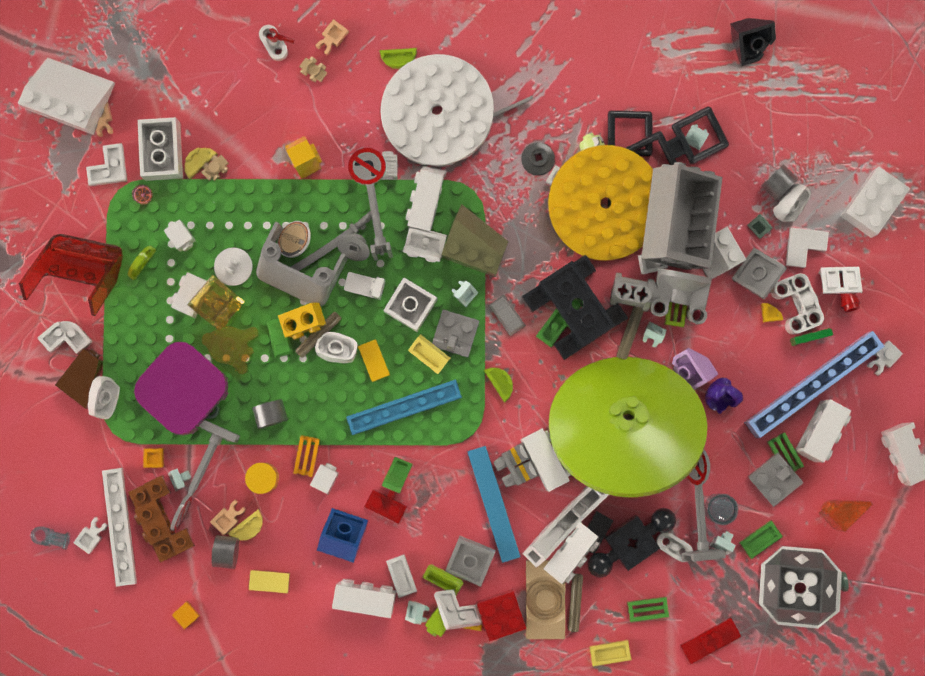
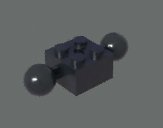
M667 508L657 509L652 514L651 522L644 526L637 515L628 519L604 537L612 550L606 554H593L588 560L589 572L598 578L606 577L612 571L613 563L618 559L628 571L660 549L652 535L657 532H670L676 525L675 514ZM630 538L633 540L636 539L634 547H628V544L630 543Z

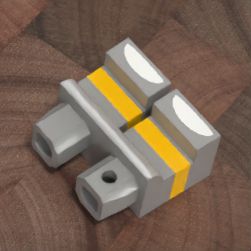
M522 443L501 454V457L493 462L497 471L508 467L511 474L502 478L506 487L515 484L518 486L538 476L531 460L516 468L514 467L530 459Z

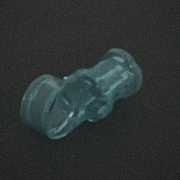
M39 526L32 530L30 537L36 544L49 547L53 545L66 550L71 536L68 532L66 534L58 533L54 529ZM38 530L45 532V539L42 541L38 540L35 536Z

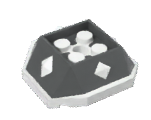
M782 546L761 564L759 604L778 625L818 629L840 612L842 571L822 549ZM799 582L804 583L806 590L803 593L796 592L794 589L795 584Z

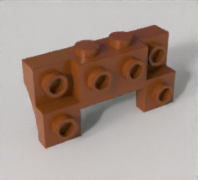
M163 475L128 492L136 508L134 510L136 513L134 515L135 520L144 530L142 532L143 538L153 546L160 563L195 546L188 533V528L177 533L170 529L171 523L160 501V498L171 493Z

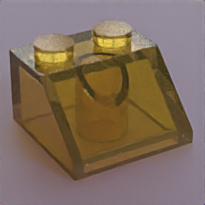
M212 275L187 305L220 331L245 301Z

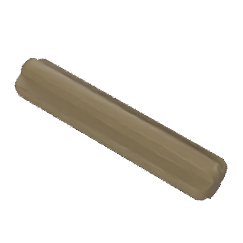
M633 306L616 354L618 358H628L644 312L640 307Z
M333 312L325 320L326 325L321 326L320 331L312 333L295 352L303 358L316 345L317 340L323 334L329 332L341 320V317L336 312Z
M575 574L572 579L568 624L570 632L579 631L583 585L582 574Z

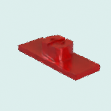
M730 617L680 646L689 663L693 664L742 636Z

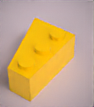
M305 136L285 146L301 179L322 169L319 164L322 160L314 144L309 145Z

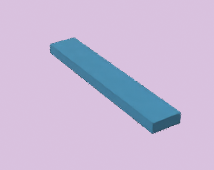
M455 379L347 416L346 418L352 435L452 402L462 398Z
M486 446L467 451L501 561L504 563L519 558L521 556Z

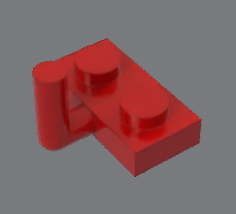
M390 489L387 496L372 490L364 506L398 524L407 509L406 505L394 500L397 492Z

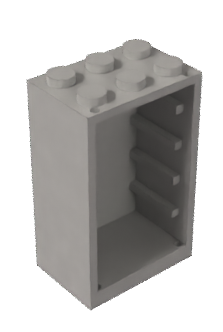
M675 162L674 165L662 164L661 167L653 168L641 259L684 270L711 268L723 177L715 175V172L700 171L701 168L686 167V164L682 162Z

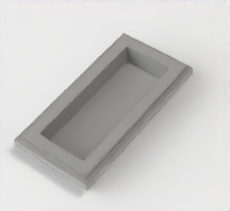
M502 295L488 305L510 336L526 326L505 295Z

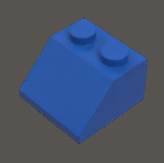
M332 508L320 535L317 551L354 563L368 520Z

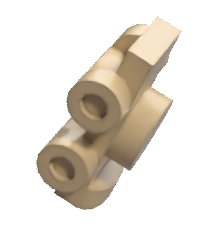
M312 56L310 59L305 58L299 66L302 69L300 72L305 76L309 74L313 82L317 80L322 82L328 74L324 71L326 66L322 63L317 66L315 64L317 60Z
M214 155L211 158L212 162H207L202 166L204 170L201 173L209 181L211 179L214 181L219 179L220 175L218 173L220 171L224 174L229 170L227 167L229 163L222 155L219 157Z

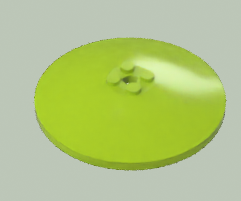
M613 357L586 365L572 374L563 383L551 405L549 435L553 450L561 464L573 477L584 485L608 495L643 497L660 493L675 486L692 472L700 460L705 447L707 419L704 407L697 393L675 371L647 359L637 357L621 359ZM625 414H631L634 418L632 420H626L623 416Z

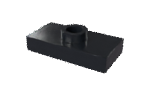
M598 511L594 513L587 528L599 537L598 543L601 544L613 520Z

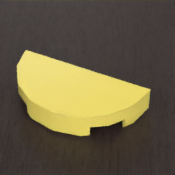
M196 148L191 151L185 159V173L188 178H193L205 163H209L211 158L218 154L210 148Z
M260 510L255 511L228 532L231 537L239 538V540H249L255 537L260 532L263 524Z

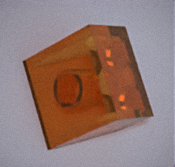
M828 500L821 506L822 510L819 514L834 530L846 532L873 504L870 501Z

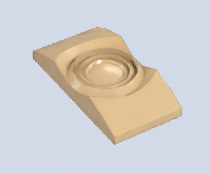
M526 560V639H565V583L561 584L544 570L550 560H545L538 567H535L529 560Z

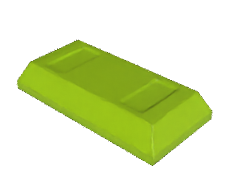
M432 564L428 566L422 577L444 590L453 589L456 596L463 585L461 579Z

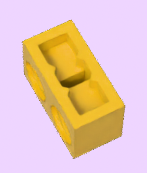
M309 303L278 315L285 338L292 337L293 340L304 337L303 333L305 332L314 333L320 331V327L326 325L319 303ZM311 314L313 315L312 323H310L309 316ZM293 321L297 324L295 330L292 327Z

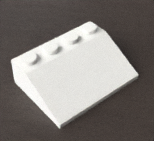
M47 58L25 85L18 104L28 111L94 135L98 120L103 114L105 104L108 102L115 82Z

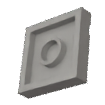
M753 248L746 258L747 260L743 262L732 277V280L765 300L787 268L768 255Z
M442 310L432 344L441 350L468 358L479 320Z
M778 452L748 476L773 507L804 483Z
M459 536L445 571L481 586L496 550Z

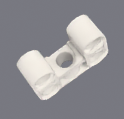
M796 274L776 283L771 290L772 297L779 300L791 296L799 314L786 321L785 330L789 334L796 335L823 323L824 314L809 278L805 274ZM796 278L802 281L801 288L795 285ZM778 285L784 287V295L777 292ZM810 314H814L817 317L816 323L810 321ZM793 321L799 323L798 330L792 328Z

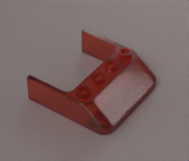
M54 235L19 282L23 300H28L43 277L53 276L96 286L88 298L91 315L96 316L117 283L123 260L122 249L115 245L70 235Z

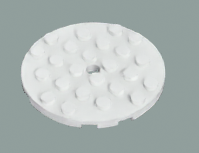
M427 55L407 63L391 78L382 97L381 121L389 141L404 157L425 166H448L468 158L484 143L493 123L494 102L485 78L468 62L450 55ZM435 106L442 107V112L438 115L432 113Z

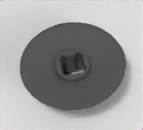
M535 142L524 149L521 156L522 165L532 175H544L553 168L555 154L547 144ZM540 154L543 160L536 161L535 156Z

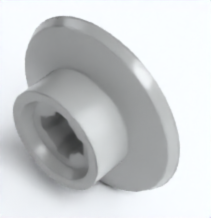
M355 233L344 235L337 241L339 251L345 254L347 258L354 261H363L369 257V247L361 235Z

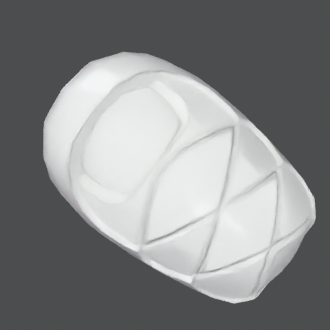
M800 183L793 184L781 196L779 204L774 207V216L782 222H794L811 196L810 189Z
M326 332L317 340L315 351L320 358L329 362L352 363L355 359L358 345L353 338L335 332Z
M98 376L92 381L88 395L89 415L100 419H109L112 416L120 392V387L113 379L106 376Z

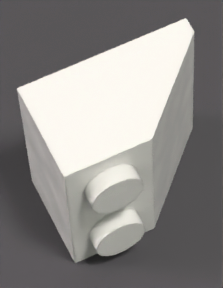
M728 226L715 233L711 268L703 269L708 278L714 279L747 260Z

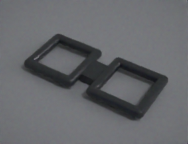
M708 106L672 124V129L676 135L675 138L666 141L663 133L658 131L626 147V149L635 152L658 140L670 165H674L677 162L676 158L684 154L690 164H695L727 148L729 142L712 108ZM707 116L720 143L694 155L681 128Z
M611 110L608 112V145L615 146V118L645 119V138L653 134V115L650 111ZM653 143L645 146V149L635 151V153L639 156H651L653 153Z

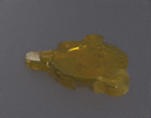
M222 326L211 333L204 334L202 343L217 362L230 364L235 367L238 373L245 374L248 371L246 360L254 353V350L248 347L247 344L255 339L259 332L255 327L239 330L232 326Z

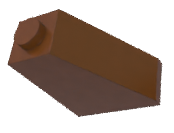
M92 348L91 350L83 349L55 384V386L85 409H88V395L92 381L100 376L103 366V360L99 358L101 355Z

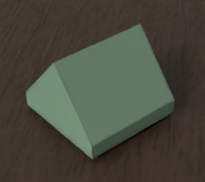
M761 214L747 225L759 239L773 228Z

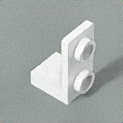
M348 272L344 290L381 300L385 279L379 277L375 279Z

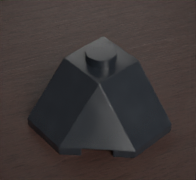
M746 18L730 23L732 41L741 66L760 61L765 49L769 44L772 45L776 39L775 22L773 20Z

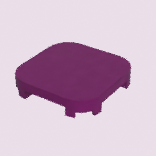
M175 342L166 347L139 377L135 384L134 393L138 403L167 430L177 435H188L198 431L197 427L222 399H226L229 394L227 393L229 385L226 375L195 347L186 342Z

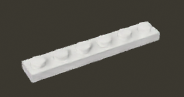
M123 468L103 470L102 476L116 587L137 584Z

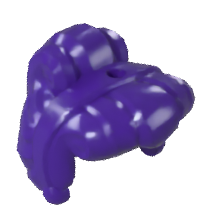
M719 378L707 389L705 401L710 409L721 414L728 406L737 407L743 401V394L731 385L730 380Z

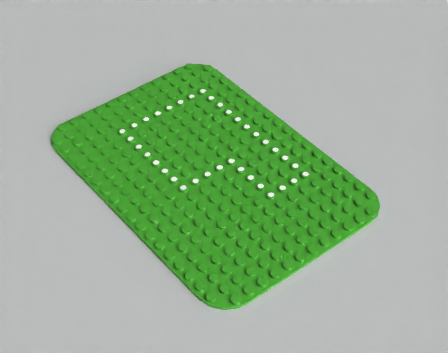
M142 179L132 181L117 191L110 201L107 213L103 376L113 379L120 387V392L112 416L104 420L112 433L126 442L136 444L209 445L211 433L198 426L199 430L194 434H174L146 411L135 398L134 389L136 382L163 350L172 343L186 342L195 347L203 356H212V364L228 378L229 386L227 393L229 394L225 400L222 399L218 404L220 408L218 416L205 420L240 435L237 443L222 439L220 445H299L301 435L320 439L319 445H451L461 443L472 436L482 423L485 409V273L441 258L440 262H429L423 257H410L407 253H404L403 248L410 227L407 226L406 214L408 209L412 208L413 202L410 201L412 190L416 191L417 183H414L415 180H380L374 184L383 237H385L386 243L390 242L393 258H389L388 253H384V255L377 254L378 260L374 261L370 245H375V232L373 221L370 220L358 230V234L364 237L369 247V257L363 261H354L347 258L348 260L326 304L321 306V310L325 320L333 312H336L341 317V320L329 332L353 338L358 346L376 339L390 375L372 382L358 347L352 363L326 361L317 355L315 346L303 358L300 357L295 350L312 334L309 331L303 333L304 337L293 340L290 337L294 354L275 358L266 321L276 319L278 315L309 304L261 281L257 277L256 270L261 250L275 221L282 228L293 221H301L310 229V243L301 255L288 258L281 254L278 262L291 267L347 230L351 223L354 225L371 211L367 186L361 185L354 180L216 179L215 181L213 179L210 181L208 179L151 181ZM443 180L442 192L439 196L438 207L430 231L445 234L448 238L461 204L485 222L483 203L475 191L461 182ZM140 187H147L152 194L150 201L144 204L137 202L135 191ZM144 188L142 192V189H139L136 193L137 199L141 202L148 200L149 196H146V194H150L149 190ZM179 219L185 224L196 240L193 243V247L185 252L177 250L164 232L166 228ZM147 246L154 247L156 252L135 280L128 277L129 268L139 253ZM336 247L299 272L313 277L315 271L320 267L334 270L341 252ZM227 248L242 249L252 260V273L248 280L240 285L230 286L224 284L215 274V259L220 252ZM187 272L212 284L196 318L171 307V299L174 293H178L181 287L179 282L183 275L186 276ZM348 272L375 279L377 277L385 279L381 300L345 291L344 286ZM403 278L437 297L435 305L418 332L383 311ZM459 281L469 282L478 292L466 307L457 300L452 292V289L457 291L461 287L458 283ZM442 310L479 320L469 357L441 350L450 357V360L439 374L408 351L420 334L431 343L433 342ZM312 314L309 316L310 323L313 322ZM293 321L292 327L295 330L297 324ZM456 379L462 398L352 435L347 416ZM282 399L288 420L258 429L252 408ZM215 408L209 414L210 416L215 413Z

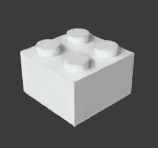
M403 278L383 311L418 332L435 305L437 297Z

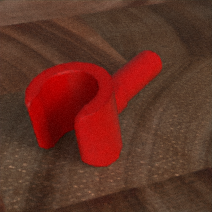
M274 28L269 29L271 33L276 34L274 37L267 36L271 42L275 43L280 40L294 44L295 39L280 35Z

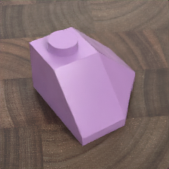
M690 348L673 357V371L683 377L694 390L718 375L709 358Z

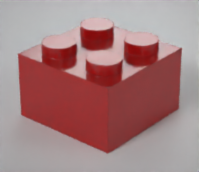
M513 589L477 601L489 642L526 629Z

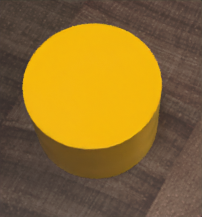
M256 463L246 472V485L254 493H269L277 487L279 473L272 464Z

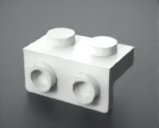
M409 227L403 252L407 253L410 257L419 256L429 262H440L447 235Z

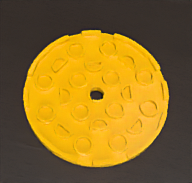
M614 145L589 147L571 156L555 174L549 192V217L559 238L576 253L582 256L587 255L588 258L595 260H615L626 257L640 249L644 242L653 174L652 167L635 152ZM605 197L610 199V206L608 208H602L600 205V201Z

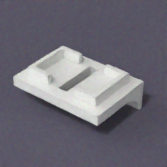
M825 267L819 270L823 294L862 293L859 267ZM839 273H842V280H843V287H842V288H841V285H840Z

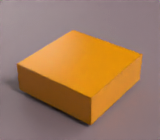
M143 448V468H164V448Z
M188 601L172 614L183 629H186L200 616Z

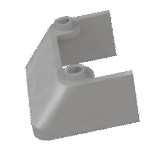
M275 221L261 250L256 270L257 277L261 281L306 303H319L320 307L325 305L348 260L346 255L341 253L334 270L320 267L315 271L313 277L278 262L281 256V248L276 241L283 228Z

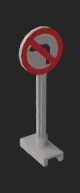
M362 148L351 155L348 162V171L355 182L367 186L375 232V245H370L374 261L378 260L377 254L384 255V253H388L389 258H393L390 242L386 243V239L383 237L374 184L378 183L386 172V162L379 151L373 148Z
M204 420L199 425V427L212 434L209 440L210 443L192 479L188 494L182 500L175 513L170 528L172 531L175 532L183 522L191 505L192 495L198 489L217 446L220 445L222 439L237 443L240 435L207 420Z
M703 450L702 456L695 468L687 476L688 480L695 486L698 531L697 550L682 553V561L692 560V562L726 558L725 550L709 549V542L707 541L702 485L708 480L710 461L705 450Z

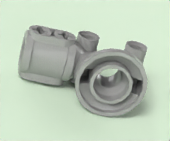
M659 268L655 282L652 279L643 281L622 277V273L616 272L610 305L620 303L640 307L642 311L648 312L650 310L652 314L658 317H662L668 312L669 302L689 305L686 312L687 319L695 324H702L707 319L706 306L712 278ZM622 285H624V288L627 289V293H623V295L620 296L621 293L618 292V288H622ZM643 289V292L646 293V296H642L640 299V296L637 295V292H641V290ZM661 302L663 309L660 312H655L654 305ZM695 310H699L701 313L700 318L697 320L693 319V312Z

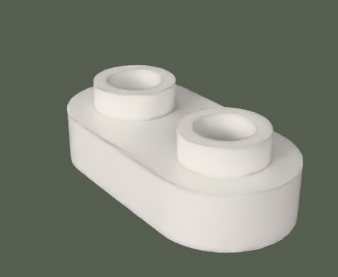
M272 25L263 26L259 31V37L270 57L275 61L284 60L288 55V49L284 41L278 40L274 43L266 38L268 34H272V37H274L276 34L271 33L269 29L276 28ZM277 50H282L281 54H275Z
M669 532L660 533L657 536L656 543L660 550L680 562H687L682 561V555L679 554V550L684 548L686 552L693 551L688 543ZM664 538L669 539V543L667 545H664L662 543Z

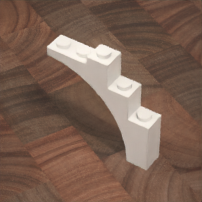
M586 486L542 530L522 554L535 567H538L576 528V525L582 522L609 495Z

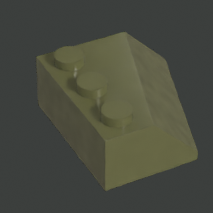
M461 204L441 256L446 260L496 277L509 241Z

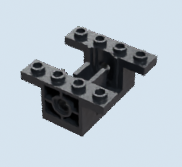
M584 255L574 263L573 261L569 262L540 281L537 287L522 296L532 313L552 301L568 325L571 333L553 344L563 360L569 358L628 319L619 303L605 310L585 281L586 277L596 272L587 255ZM578 300L582 308L579 310L574 309L572 301Z

